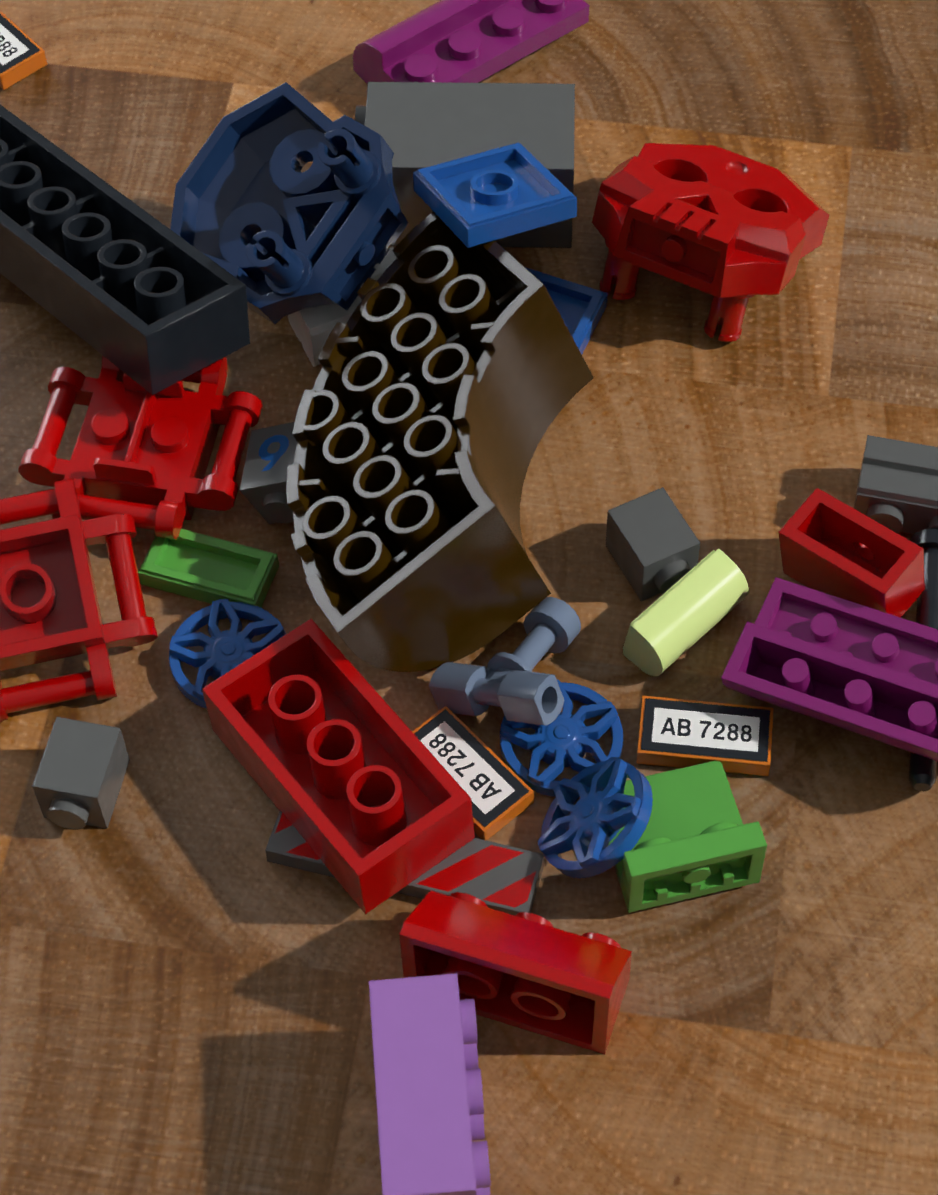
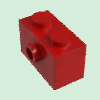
M819 488L814 490L778 532L783 573L808 588L900 618L925 589L924 548Z

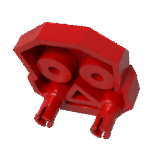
M645 143L638 157L633 156L619 164L600 185L592 224L604 237L605 244L609 249L599 289L609 295L612 284H616L613 299H631L636 294V283L640 267L713 295L704 331L713 338L716 335L718 325H722L718 340L724 342L736 341L741 336V327L749 298L755 295H779L795 276L799 260L822 244L830 215L789 175L772 166L715 145Z

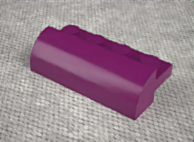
M440 0L358 44L353 53L354 72L367 84L368 82L479 83L589 22V5L584 0Z
M775 577L755 623L746 622L721 677L723 685L727 689L938 762V630Z

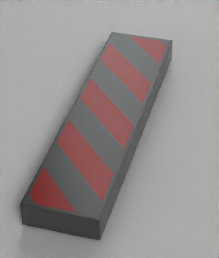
M280 810L265 850L267 861L334 877ZM474 838L397 893L423 899L430 890L448 896L451 893L461 892L475 896L482 900L488 908L514 916L520 912L531 913L544 868L545 856L541 853Z

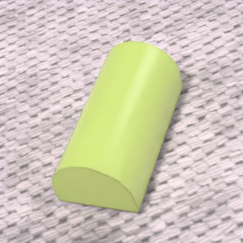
M719 548L716 551H711L630 623L623 646V655L648 675L659 676L748 596V583L740 568Z

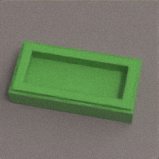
M181 529L177 539L155 536L138 574L141 585L212 604V601L228 599L229 602H242L262 607L279 568L278 554Z

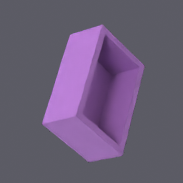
M457 973L369 981L382 1194L490 1195V1169L487 1140H485L484 1104L481 1070L478 1065V1039L474 999L460 1000Z

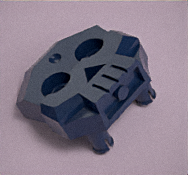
M285 82L221 119L176 183L170 229L246 285L248 308L276 324L284 316L310 307L338 304L348 311L358 297L357 292L361 285L376 271L375 265L377 263L381 264L390 251L388 246L390 244L394 245L408 225V221L401 211L393 186L392 158L394 152L383 137L346 115L333 122ZM313 161L308 170L301 172L305 164ZM252 239L257 241L254 245L250 244Z

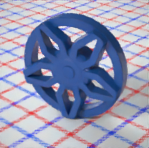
M228 599L212 601V605L202 608L188 617L171 638L169 663L176 686L191 702L207 709L202 688L206 686L208 677L211 676L215 680L285 636L286 632L281 622L268 611L258 606L242 602H229ZM228 618L231 623L230 630L220 631L218 628L219 619ZM239 618L254 621L249 623L241 632L242 623ZM208 624V633L211 637L196 631ZM268 633L260 641L252 642L251 640L254 636ZM201 646L204 650L194 652L184 647ZM181 661L193 667H199L195 686L184 675L181 669Z
M559 680L557 682L565 701L562 712L551 724L544 726L507 721L504 715L500 728V750L504 763L534 792L551 797H556L553 790L560 781H555L554 779L564 771V767L571 766L572 770L581 772L595 764L583 758L586 752L591 753L598 763L608 760L610 757L621 758L623 748L622 724L614 705L590 688L574 683L560 682ZM571 700L586 704L581 706L574 715L572 714L573 703ZM602 716L594 725L585 726V719ZM514 728H532L536 732L535 734L528 735ZM610 729L612 747L607 757L595 740H598ZM511 742L526 750H533L529 770L515 756ZM540 760H543L550 766L538 776Z
M610 757L608 760L593 764L579 772L571 780L563 778L553 790L556 797L545 815L541 837L537 840L538 847L547 861L568 877L588 878L612 868L624 858V852L633 849L646 829L653 804L652 789L648 780L633 765L618 757ZM626 778L631 779L633 783L635 797L623 794ZM624 827L621 833L617 836V838L609 846H607L608 842H610L617 835L620 829ZM574 850L578 861L564 860L561 853Z

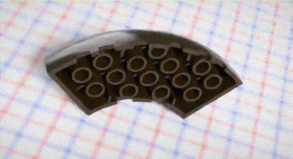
M434 211L414 227L392 250L397 259L384 271L378 280L368 278L357 292L362 301L358 304L347 323L337 322L329 334L317 358L322 365L321 371L315 381L313 390H304L296 413L292 435L297 441L294 464L288 465L287 504L293 511L295 533L291 534L295 551L301 557L307 577L305 580L316 603L356 656L377 668L397 672L429 670L437 668L446 662H455L474 653L502 634L551 594L528 558L523 544L520 527L522 488L530 461L546 430L564 406L594 378L545 285L496 241L468 248Z

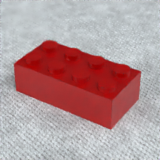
M309 619L202 688L210 722L215 734L279 811H282L365 914L475 838L471 797L312 619Z

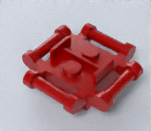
M103 355L102 368L98 378L85 377V375L74 368L58 367L53 371L48 384V391L51 397L35 442L31 449L24 452L18 472L25 480L31 483L55 487L54 482L73 478L82 520L114 514H131L134 518L135 527L155 530L156 537L177 539L183 521L192 519L195 508L227 511L234 507L238 493V486L234 481L250 427L258 424L263 404L257 396L245 391H235L228 396H222L228 370L226 357L154 395L150 394ZM182 381L200 383L198 392L184 390ZM73 405L88 406L71 459L57 458L56 454ZM220 424L225 425L210 475L205 476ZM60 513L53 514L52 519L60 518Z
M73 478L54 482L55 488L0 499V525L60 513V518L0 530V671L85 653L88 655L90 670L2 688L0 679V721L8 720V713L96 695L98 701L117 697L108 649L119 646L143 645L158 638L155 620L146 614L131 540L137 535L133 516L131 514H114L82 521ZM100 543L107 546L121 615V621L106 624L102 623L87 546Z

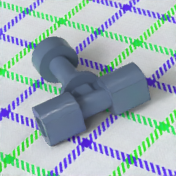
M546 597L526 616L524 628L527 636L512 654L506 652L496 653L489 660L487 668L486 666L446 662L439 666L429 683L430 691L438 709L441 710L447 706L456 714L479 716L489 706L502 707L507 721L544 726L551 724L562 710L565 701L554 674L532 672V670L547 652L561 653L565 651L579 634L581 622L575 610L558 598Z

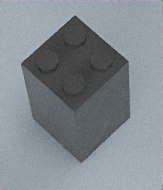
M368 82L366 106H356L355 121L379 133L394 152L392 158L393 186L401 211L407 219L408 225L394 245L390 244L389 246H397L414 227L433 212L414 191L413 172L418 169L519 142L573 194L575 84ZM573 218L494 241L501 247L572 248Z

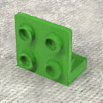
M711 761L645 776L651 786L653 796L652 811L648 824L633 849L624 852V858L614 866L628 913L760 882L767 843L759 821L743 825L725 770L720 761ZM627 780L623 794L635 797L633 783L631 780ZM622 827L620 831L617 833V835L610 842H608V846L617 838V836L621 833L624 827Z

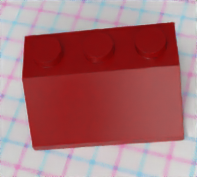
M430 890L404 921L399 934L404 978L457 973L460 1000L474 999L476 1015L605 1055L629 982L632 951L621 948L615 940L608 936L592 932L584 933L580 936L554 928L553 924L547 919L533 913L520 912L514 916L488 908L479 898L461 892L451 893L448 896Z

